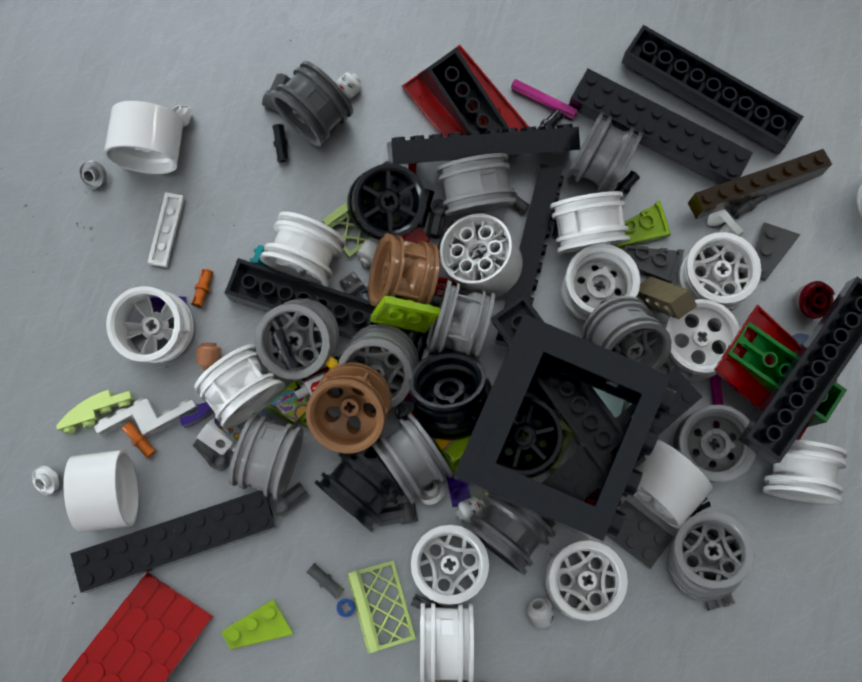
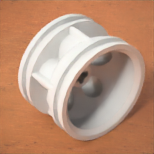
M695 300L697 307L679 320L670 316L663 325L669 332L672 340L669 357L663 366L668 372L676 367L689 382L705 381L717 374L714 368L740 330L734 315L723 305L711 300ZM685 318L695 319L697 327H688L685 324ZM708 322L711 323L717 329L718 332L710 331L707 325ZM684 336L687 338V346L684 348L678 347L675 344V337ZM699 336L703 338L701 342L697 340ZM714 342L722 346V354L713 352L712 344ZM699 351L703 354L702 364H696L692 361L691 355L693 352Z
M247 344L233 350L210 366L196 381L194 389L200 394L201 399L207 401L215 412V418L221 422L222 428L230 429L247 421L253 413H259L283 391L285 383L279 379V376L270 372L263 365L258 357L255 344Z

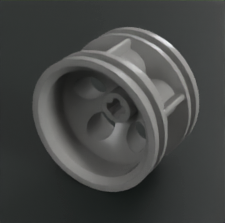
M447 280L439 304L440 314L435 320L428 352L432 353L433 349L437 350V353L442 351H460L478 360L491 320L495 293L490 292L489 295H486V290H482L481 293L470 292L460 289V283H456V286L451 285L452 281Z

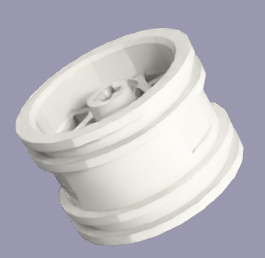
M726 232L713 233L700 239L684 258L678 269L677 283L679 287L688 289L694 300H711L723 305L731 312L757 287L761 276L760 259L756 250L744 238ZM704 254H710L711 257L705 259ZM724 256L730 259L732 262L726 261ZM695 270H700L703 273V276H698L695 273ZM724 287H728L732 294H727Z
M443 525L431 529L417 542L412 553L411 572L415 584L425 596L437 603L447 605L460 604L471 599L484 586L488 576L489 559L484 544L473 532L461 526ZM448 536L445 542L440 539L441 537ZM452 536L462 539L461 548L449 545ZM466 542L470 544L472 548L466 549ZM431 546H440V555H431ZM424 553L427 559L421 562V557ZM472 555L475 559L474 565H465L464 557ZM447 560H450L451 563H455V566L452 567V571H449L448 568L444 567V565L447 563ZM430 564L432 569L431 577L422 576V566ZM478 570L477 576L475 578L472 572ZM468 575L473 583L465 590L459 585V582ZM440 580H448L450 587L447 591H441L438 588ZM425 581H433L432 588ZM455 588L461 592L459 594L452 595Z
M579 541L563 547L555 553L545 570L544 583L548 599L560 613L572 619L592 621L605 618L617 610L626 595L628 579L622 560L610 547L595 541ZM585 551L588 554L585 556L582 552ZM575 553L581 561L571 566L568 556ZM593 558H597L600 561L598 569H594L591 566ZM562 562L565 568H560ZM562 574H566L570 578L567 586L560 583V576ZM606 576L612 578L611 588L605 587ZM583 577H587L586 581L588 582V584L583 585ZM594 593L600 598V602L597 605H593L590 602V597ZM570 595L580 601L575 608L567 603ZM585 606L588 611H582L581 609Z
M421 603L420 682H425V680H431V682H435V680H458V682L468 680V682H473V604L468 603V608H463L462 603H460L458 608L435 607V603H431V607H425V603Z

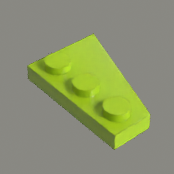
M660 200L648 209L641 211L635 217L624 221L625 226L629 227V231L625 233L626 236H630V241L617 244L615 247L622 248L625 245H635L671 235Z
M274 599L221 631L230 649L294 634Z

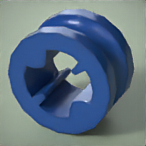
M342 599L337 604V612L342 617H349L355 611V604L350 599ZM344 602H348V605L352 607L350 612L347 611L348 614H344L343 609H340L341 604L345 605Z

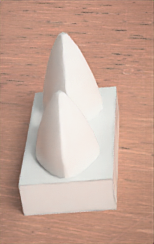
M725 209L712 213L708 217V226H717L726 222L719 232L732 233L738 236L744 233V230Z

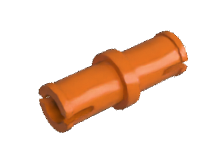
M209 269L201 270L198 284H195L194 287L196 291L191 302L192 306L203 308L206 294L210 291L209 285L214 273Z
M131 421L121 428L132 441L131 444L134 447L136 446L146 459L156 452L145 439L146 436L141 434Z

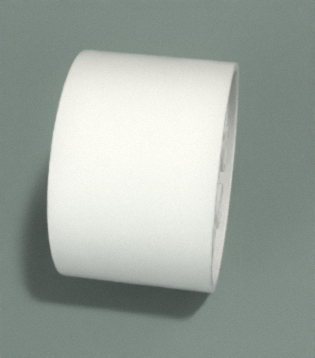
M143 101L116 103L111 108L104 156L111 163L135 172L146 174L173 172L177 168L184 121L176 112L161 105Z
M472 214L459 219L450 226L441 241V263L453 281L460 283V289L479 293L482 290H486V295L493 292L496 298L508 292L520 277L523 266L521 251L507 227L499 219L491 215ZM497 260L504 262L501 267L497 264ZM477 273L481 274V280H476Z
M657 440L651 455H645L646 461L634 468L643 472L634 497L664 522L675 528H680L709 495L713 487L707 477L689 459L670 445Z
M126 450L76 455L69 458L64 473V500L70 523L77 532L130 527L135 523L139 503L138 483L133 461Z

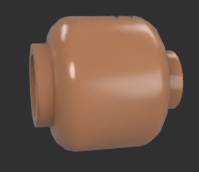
M201 343V346L196 348V364L203 366V370H207L221 359V348L216 346V343Z

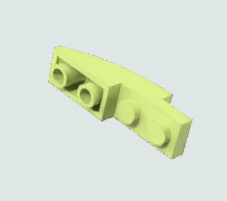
M110 390L100 392L70 410L57 424V430L68 434L75 432L76 428L82 426L84 428L94 426L95 422L100 421L99 413L107 414L117 407H129L131 403L136 401L135 396L130 391L114 395Z

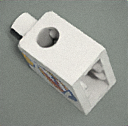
M214 417L205 425L197 438L220 455H224L229 449L234 452L242 431L237 426L223 429L220 424L221 422L217 421Z

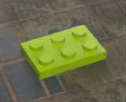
M384 296L370 315V322L426 333L439 317L440 308L430 304L417 303L412 300L398 299L394 296Z

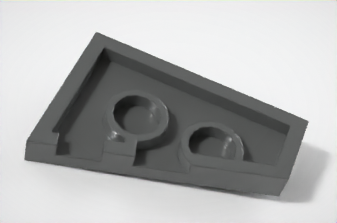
M764 222L755 247L761 263L760 280L765 281L801 234Z
M625 245L623 249L634 260L640 273L668 283L673 282L684 252L682 249L675 251L668 250V248L652 249L647 246Z

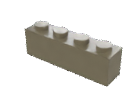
M651 276L640 283L639 292L636 296L649 309L656 310L658 313L666 314L668 317L671 316L678 320L697 307L688 289Z

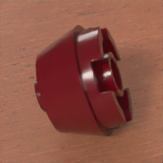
M813 281L802 286L797 291L795 302L806 317L818 319L824 316L833 303V295L835 293L826 283Z

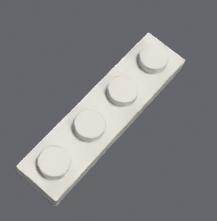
M165 192L147 262L149 265L168 268L185 200L183 195Z

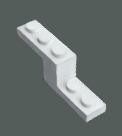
M141 398L136 400L133 406L118 410L116 415L111 418L105 417L101 419L94 428L97 434L104 436L135 419L142 434L149 437L179 421L180 418L198 410L197 404L193 400L182 401L178 404L179 407L174 410L168 409L162 412L161 417H159L152 402L147 398Z

